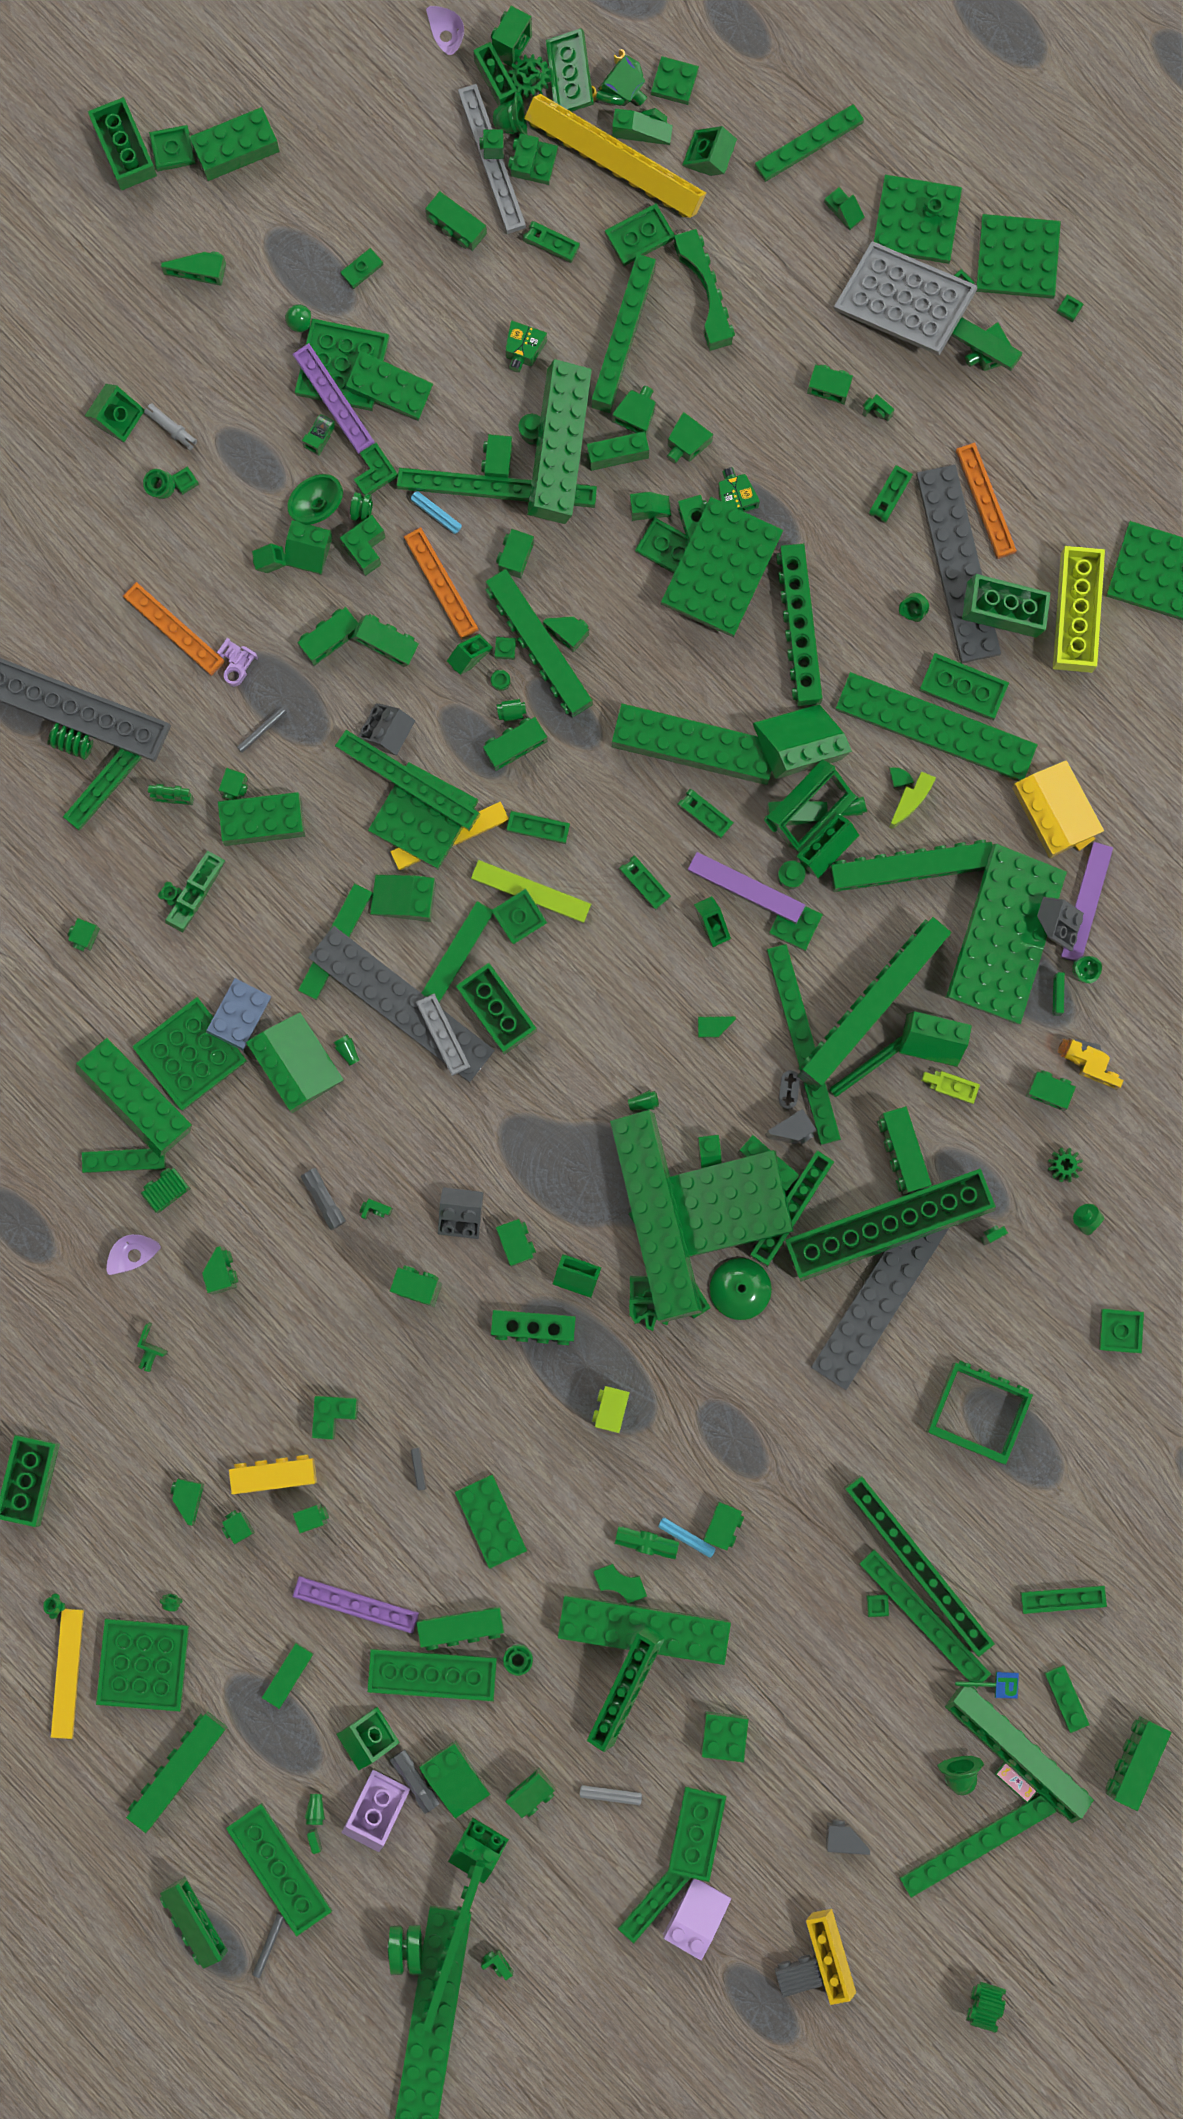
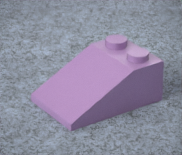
M372 1770L341 1833L380 1852L410 1788Z
M693 1879L663 1933L664 1939L697 1959L702 1960L714 1938L731 1898L703 1881Z

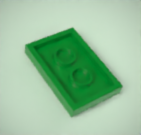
M657 204L605 230V235L623 266L635 261L637 254L645 256L674 240V233Z

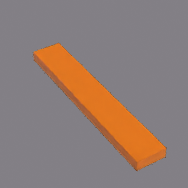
M975 442L957 448L956 454L996 558L1000 559L1016 553L1017 550Z
M420 527L403 536L460 639L462 640L479 631L422 528Z
M137 582L123 595L127 602L210 676L225 662L224 659Z

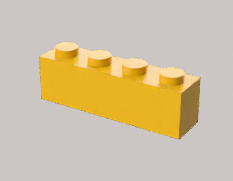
M309 1455L296 1456L294 1461H288V1457L275 1459L276 1463L267 1464V1460L255 1461V1466L247 1467L246 1463L234 1464V1468L229 1469L231 1494L317 1483L314 1458L309 1459Z
M827 1909L812 1912L807 1918L806 1923L829 2003L834 2005L850 2002L856 1994L833 1910Z

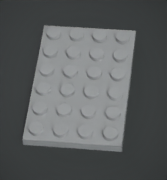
M872 241L836 302L834 310L936 355H940L977 291V285Z

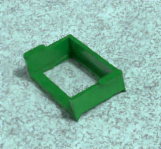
M822 759L769 815L765 816L764 822L771 831H778L789 847L800 853L838 813L841 815L857 796L847 786L835 769V766ZM832 778L836 786L845 794L797 842L785 825Z

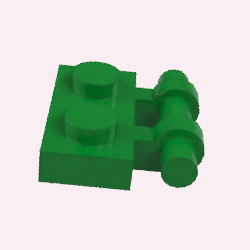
M164 784L148 786V793H150V798L153 802L193 805L194 797L190 793V789L176 785L175 787H165Z

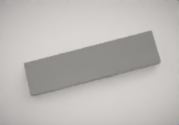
M435 994L417 1001L416 1004L451 1075L454 1076L470 1068Z

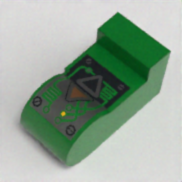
M320 414L309 433L302 439L303 447L320 456L331 437L330 435L335 428L336 422Z

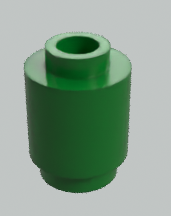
M520 699L502 701L501 704H497L499 720L523 719V714H527L525 702H521Z

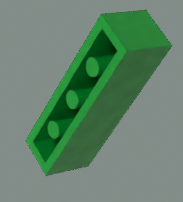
M501 1606L417 1621L421 1648L426 1647V1650L438 1649L439 1644L445 1643L447 1647L456 1646L462 1640H467L468 1643L478 1642L480 1637L488 1636V1639L500 1638V1634L505 1632Z

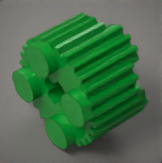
M984 1982L973 1986L970 1999H973V2004L967 2010L966 2021H969L972 2026L996 2033L999 2027L996 2026V2022L1000 2017L1002 2018L1005 2010L1006 2001L1002 2000V1996L1006 1994V1989Z

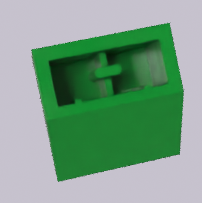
M222 1246L216 1247L202 1272L207 1293L212 1295L237 1288L236 1283L239 1282L236 1270L233 1271L230 1263H233L232 1254Z
M472 1818L447 1862L467 1874L471 1865H476L477 1860L486 1862L480 1878V1882L484 1884L495 1868L509 1839Z

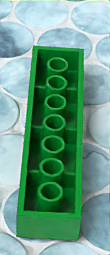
M554 359L547 368L527 515L561 524H566L572 517L592 372L590 368Z
M621 703L612 738V748L768 785L772 770L758 736Z
M564 1594L558 1639L630 1650L637 1633L648 1627L665 1638L657 1655L725 1665L731 1622L729 1620Z

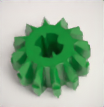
M1060 1148L1059 1154L1056 1152L1051 1154L1054 1159H1048V1163L1053 1165L1048 1168V1171H1055L1052 1174V1178H1056L1059 1175V1182H1063L1066 1178V1181L1069 1183L1072 1182V1177L1075 1179L1079 1177L1077 1172H1081L1083 1168L1077 1166V1164L1083 1161L1082 1159L1076 1161L1075 1158L1079 1153L1076 1152L1071 1155V1148H1068L1066 1153L1063 1148ZM1067 1161L1066 1164L1069 1168L1064 1170V1166L1061 1163Z

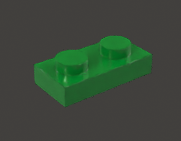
M996 1225L984 1231L985 1236L980 1239L983 1245H987L1008 1234L1005 1226L998 1228Z

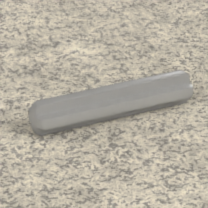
M584 1785L580 1787L579 1795L581 1798L641 1805V1793Z

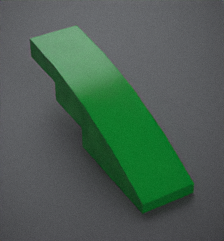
M209 851L206 852L187 880V885L177 898L176 905L165 919L166 924L182 933L184 932L225 863L224 859Z

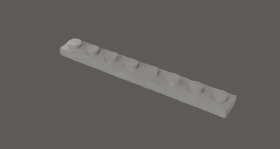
M477 84L458 89L462 106L506 232L509 234L525 229L526 225L503 159H484V150H480V137H483V129H492Z

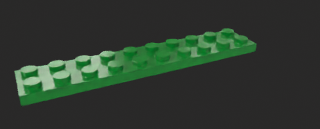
M852 672L849 673L835 709L843 714L1017 781L1025 779L1038 744Z
M430 1905L421 1957L422 1973L418 1975L395 2119H439L472 1912H469L431 2032L422 2030L424 2022L421 2021L424 2009H429L431 2004L427 1999L431 1987L436 1988L438 1981H435L434 1978L438 1967L442 1968L444 1961L440 1959L444 1947L449 1948L451 1940L447 1938L451 1926L456 1927L458 1921L454 1919L456 1909Z

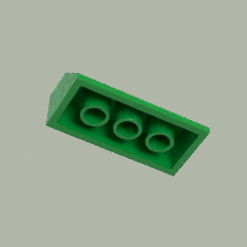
M184 1876L162 1890L160 1901L165 1909L168 1908L170 1910L172 1923L176 1928L179 1927L183 1933L181 1937L185 1945L191 1947L195 1963L201 1965L204 1969L221 1961L228 1950L187 1878Z

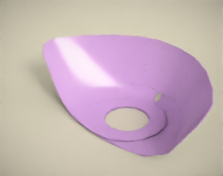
M439 6L427 7L426 11L436 43L447 55L454 54L458 50L464 36V25L460 16L447 8ZM443 31H449L452 34V39L449 42H443L440 39V34Z
M132 1234L124 1236L113 1245L109 1253L107 1273L112 1275L133 1270L150 1260L160 1250L161 1246L153 1239L142 1235ZM132 1249H137L141 1253V1258L137 1262H131L128 1259V1253Z

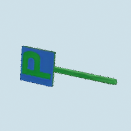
M996 1672L995 1683L955 1682V1685L995 1687V1698L1018 1699L1019 1673Z

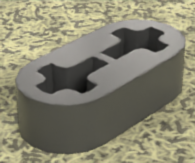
M792 1070L786 1071L782 1075L778 1101L779 1105L786 1110L794 1108L798 1100L800 1078L797 1077L798 1073ZM789 1075H793V1079H796V1082L792 1083L791 1089L788 1088V1081H785V1078H788ZM787 1092H791L790 1099L794 1100V1102H790L789 1106L786 1105L785 1101H782V1098H786Z

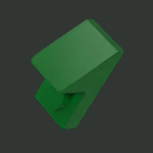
M840 187L824 199V203L849 230L865 218L854 195L848 197Z

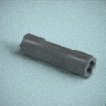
M313 1168L301 1175L302 1181L313 1196L330 1230L344 1224L346 1220L325 1187L324 1181L317 1169Z
M405 1749L390 1759L398 1774L404 1778L415 1795V1799L424 1814L440 1804L432 1789L426 1785L416 1770L413 1760Z

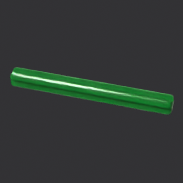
M902 1036L829 1089L834 1097L839 1096L898 1053Z

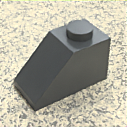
M833 1819L832 1823L827 1822V1852L870 1855L868 1846L849 1824H845V1820Z

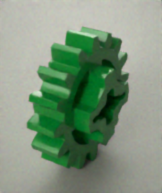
M525 54L524 60L517 58L518 64L512 63L513 70L508 72L517 92L521 95L524 93L526 99H528L530 94L533 97L536 96L537 92L543 94L542 89H548L546 82H551L549 76L551 71L548 68L547 62H543L540 56L536 59L534 54L531 55V58H528Z

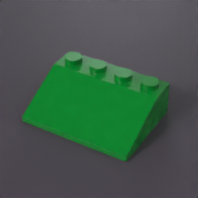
M820 704L753 723L775 779L813 769L822 759L829 763L840 761L852 752L845 733Z
M301 1012L272 1026L246 1042L291 1113L296 1112L344 1081Z

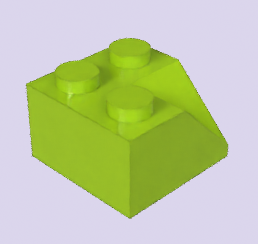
M605 1386L604 1390L600 1389L597 1401L601 1402L599 1410H594L592 1418L596 1428L620 1433L630 1392Z

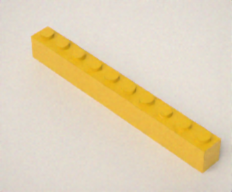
M539 94L533 97L524 118L530 122L531 126L538 129L541 128L546 131L549 137L561 140L564 146L574 148L579 151L581 156L596 161L595 163L599 167L608 168L614 176L628 180L631 186L643 189L648 196L658 198L666 207H673L678 210L681 216L691 218L698 213L706 192L544 95Z

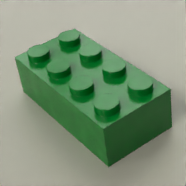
M124 97L87 111L121 191L157 177L154 165Z
M262 107L189 136L207 181L280 152L277 139Z
M975 574L966 585L962 620L1037 638L1046 630L1051 593Z
M299 792L218 802L221 837L225 846L305 837L302 801Z
M487 963L456 985L459 994L503 1055L537 1032L533 1022L490 963Z
M907 1106L881 1114L878 1117L877 1126L879 1132L883 1133L885 1137L883 1145L886 1153L889 1152L891 1156L889 1164L892 1172H896L898 1180H895L898 1191H902L903 1195H907L930 1187L932 1184Z
M404 1265L403 1269L397 1267L389 1292L435 1308L442 1283L438 1281L439 1278L436 1275L423 1272V1275H420L419 1271L415 1268Z
M14 1435L0 1493V1520L32 1527L41 1526L60 1443L23 1435Z
M1139 1716L1138 1720H1134L1131 1727L1132 1735L1130 1739H1126L1123 1745V1756L1116 1761L1114 1766L1116 1772L1113 1779L1110 1778L1106 1785V1794L1110 1798L1136 1811L1141 1806L1172 1733Z

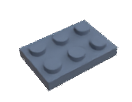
M235 978L206 1033L244 1050L246 1042L249 1041L271 996Z

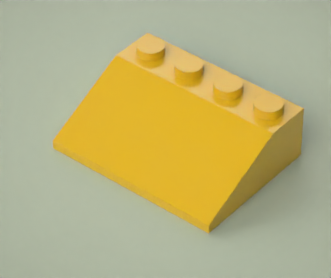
M1067 760L1032 774L1014 784L1012 789L1050 859L1104 832Z

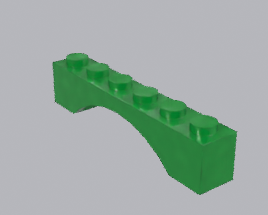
M697 229L674 235L673 245L679 262L696 274L707 294L709 313L704 325L703 334L709 351L732 345V340L735 336L734 328L728 323L729 314L727 308L722 306V293L720 289L716 288V275L714 271L710 270L709 265L711 261L709 254L704 252L703 247H705L702 235H698Z

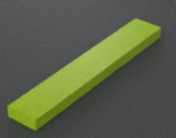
M478 860L471 877L473 881L512 896L527 889L537 906L583 924L591 907V904L480 860Z

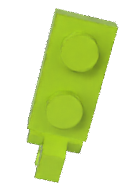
M935 1071L934 1075L924 1072L921 1081L931 1084L930 1089L972 1105L975 1102L980 1084L943 1071Z

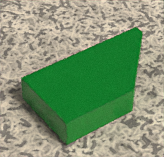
M736 1016L698 1017V1038H719L736 1020Z

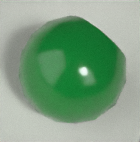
M301 304L291 306L285 314L287 326L297 333L308 330L311 322V311Z

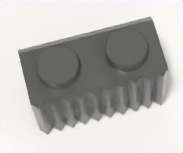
M804 1955L798 1958L799 1961L793 1963L784 1961L774 1968L783 1998L824 1986L815 1956Z

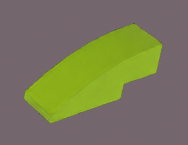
M921 771L914 789L905 788L889 828H895L914 813L929 793L936 777Z

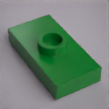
M369 248L340 273L354 289L384 264L376 253Z

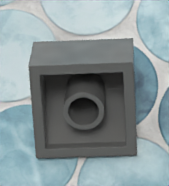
M801 1109L768 1130L765 1135L769 1139L791 1144L800 1142L803 1145L814 1137L813 1133L816 1128L805 1111Z

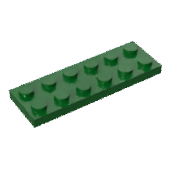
M371 1649L367 1692L494 1701L497 1658Z
M260 1803L226 1827V1830L296 1937L333 1911L263 1803Z

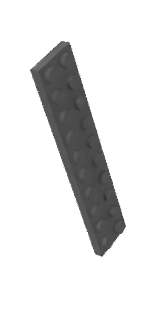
M956 464L917 472L916 477L961 663L1000 656L1001 650L994 627L962 620L967 582L975 574L982 575Z
M0 658V702L50 722L66 726L68 729H73L76 732L79 731L81 734H87L89 737L153 762L156 761L171 728L170 723Z
M333 926L308 958L445 1063L416 1004L417 1001L426 997ZM443 1010L470 1065V1068L458 1074L470 1083L495 1050Z
M949 1228L884 1251L812 1364V1369L844 1390H847Z

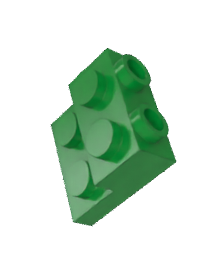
M520 133L519 139L515 138L513 144L515 155L514 157L510 156L508 168L511 169V177L549 185L558 153V145L540 142L539 137Z

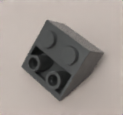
M376 703L371 709L370 715L362 726L358 737L385 753L397 756L415 720L399 708Z
M1043 897L1037 916L1047 936L1068 951H1073L1074 945L1077 942L1080 925L1083 922L1084 913L1064 899Z
M443 1187L439 1208L438 1234L479 1239L484 1192Z

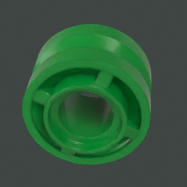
M152 469L146 473L143 487L148 495L158 499H166L175 490V480L166 471ZM159 480H161L162 484L159 488H157V483Z
M354 493L350 504L351 520L357 521L358 518H361L363 522L371 516L373 508L372 495L366 494L363 498L361 493Z
M523 1644L510 1646L504 1654V1667L512 1675L520 1676L526 1674L533 1664L531 1650ZM514 1655H522L524 1663L522 1665H515L512 1661Z

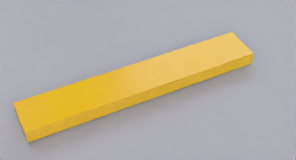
M501 801L478 811L480 816L471 830L468 831L463 828L453 846L508 822L509 818ZM400 848L390 851L399 871L421 861Z
M65 1608L61 1612L51 1738L73 1739L84 1610Z

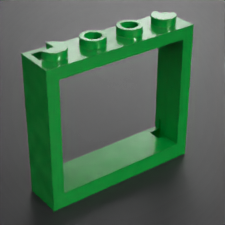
M959 1361V1364L953 1363L926 1432L1006 1465L1033 1394L1028 1393L1029 1389L1024 1386L1017 1385L1016 1388L1009 1385L1010 1381L998 1376V1379L990 1377V1372L979 1368L978 1371L970 1369L971 1364ZM957 1372L1022 1398L1001 1453L936 1427Z

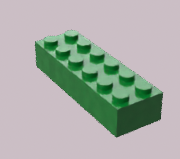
M108 1038L103 1040L76 1063L75 1072L159 1158L190 1133L192 1124Z

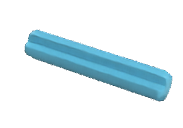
M416 491L411 496L413 503L453 534L460 531L462 525L420 492Z
M661 1519L658 1525L660 1529L707 1557L711 1558L713 1556L715 1547L668 1519Z

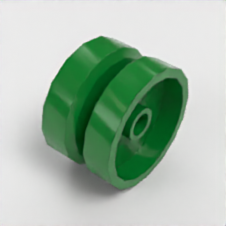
M401 1925L390 1926L388 1940L390 1974L402 1975L405 1969V1961H407V1969L410 1975L421 1974V1925H409L407 1939L404 1937V1929Z

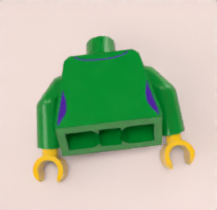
M620 49V57L614 55V63L616 65L598 87L600 91L597 92L596 88L592 86L593 101L597 100L607 104L625 106L631 100H634L641 106L647 99V96L640 90L645 83L640 63L625 55V51Z

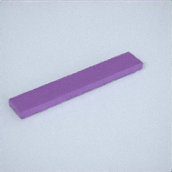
M308 343L293 353L294 358L357 453L360 454L361 451L374 444V440L311 345Z
M1096 842L1092 843L1075 907L1084 913L1083 922L1080 925L1077 942L1074 945L1073 951H1068L1063 947L1060 958L1075 962L1084 954L1113 847Z
M698 852L688 868L689 872L795 924L805 908V904Z
M301 1576L298 1577L293 1594L294 1598L411 1634L414 1632L419 1615L418 1612Z

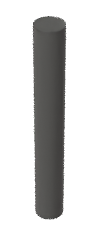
M280 707L240 743L237 748L243 753L287 712Z
M280 1913L276 1915L252 1975L257 1978L261 1977L284 1921V1917Z

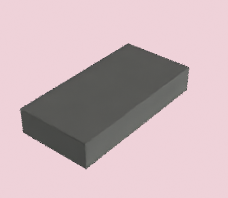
M420 1447L413 1448L411 1454L417 1490H425L427 1486Z

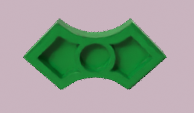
M614 1564L593 1571L600 1591H616L625 1598L627 1603L647 1597L640 1576H625L617 1571Z

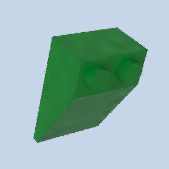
M375 875L370 915L431 922L436 886L435 878L414 875Z
M456 1740L420 1764L421 1772L455 1819L490 1795V1792Z

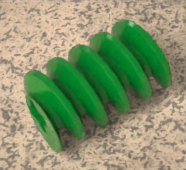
M56 723L50 731L47 743L54 749L58 747L60 751L66 750L67 754L73 753L75 757L81 756L85 760L91 753L94 741H89L87 734L84 738H81L82 734L79 731L76 735H74L73 729L67 732L66 726H63L60 730L59 724Z

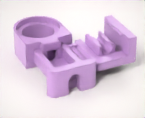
M228 638L217 652L220 657L223 658L225 656L230 659V664L224 672V679L228 685L233 687L242 683L247 675L246 669L254 658L258 659L255 652L245 646L240 648ZM235 671L239 673V678L236 681L228 680L230 672Z

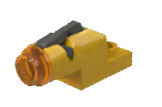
M1062 1039L1057 1053L1078 1066L1082 1065L1079 1075L1116 1090L1121 1088L1124 1080L1120 1079L1118 1074L1111 1071L1105 1073L1110 1057L1101 1051L1099 1044L1078 1039Z

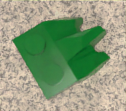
M630 1276L629 1315L635 1324L639 1323L641 1319H645L646 1329L653 1331L658 1319L648 1277Z

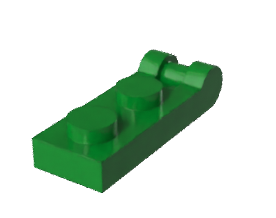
M531 221L528 233H525L522 238L525 243L543 249L569 263H572L580 248V243L535 221ZM536 233L541 234L539 238L535 236Z
M895 465L868 514L873 517L876 515L881 518V521L887 523L913 474ZM881 504L887 507L886 511L880 509L879 506Z
M689 789L686 792V797L677 803L679 808L691 815L720 839L734 824L733 821L692 789ZM692 801L697 802L694 808L689 805Z
M633 855L626 865L623 864L618 869L656 911L671 898V895L640 860ZM636 867L639 871L633 875L631 870Z

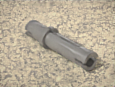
M153 403L148 405L153 410V413L146 408L144 411L146 415L169 432L174 440H179L188 450L194 448L188 441L196 445L197 439L188 434L182 425H177Z

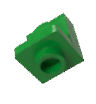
M876 394L873 399L869 397L863 404L862 415L866 417L873 409L876 416L880 419L884 418L888 422L892 418L895 409Z
M368 1198L367 1202H363L359 1213L362 1214L361 1218L366 1220L370 1210L373 1209V1214L384 1218L385 1214L391 1215L393 1208Z
M500 1950L495 1953L490 1951L482 1958L481 1968L483 1970L494 1963L493 1969L499 1977L503 1976L505 1980H508L513 1976L514 1970Z

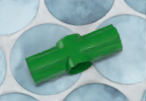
M618 1526L614 1544L635 1549V1551L640 1553L656 1554L670 1559H676L679 1541L659 1537L655 1533L643 1530L636 1531Z

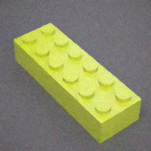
M1065 546L1061 552L1053 669L1093 673L1097 667L1105 549Z

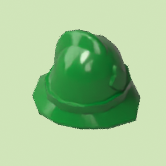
M519 92L515 93L513 100L499 105L494 110L493 124L497 129H503L507 134L520 132L527 135V122L524 119L526 116L525 108Z
M959 1756L944 1760L937 1767L944 1774L946 1785L957 1795L963 1796L968 1795L975 1789L978 1771L984 1766L981 1758L975 1756Z

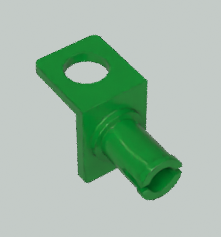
M151 1322L145 1325L137 1347L144 1350L138 1368L141 1370L145 1368L144 1371L151 1372L156 1355L164 1357L168 1352L146 1342L152 1326Z

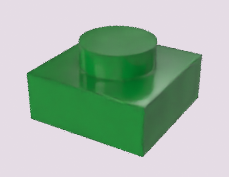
M496 637L495 659L515 660L516 638Z

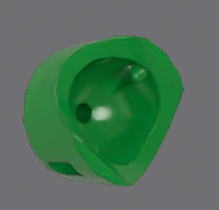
M533 413L526 414L519 421V434L528 444H537L540 425L539 415Z
M910 593L899 605V614L915 622H920L929 611V602L920 593Z
M796 861L785 862L778 872V882L787 890L800 887L806 877L804 867Z
M1093 956L1079 957L1072 966L1074 977L1082 983L1095 982L1102 972V963Z
M1091 1203L1078 1207L1073 1215L1075 1225L1085 1235H1091L1105 1219L1100 1210Z

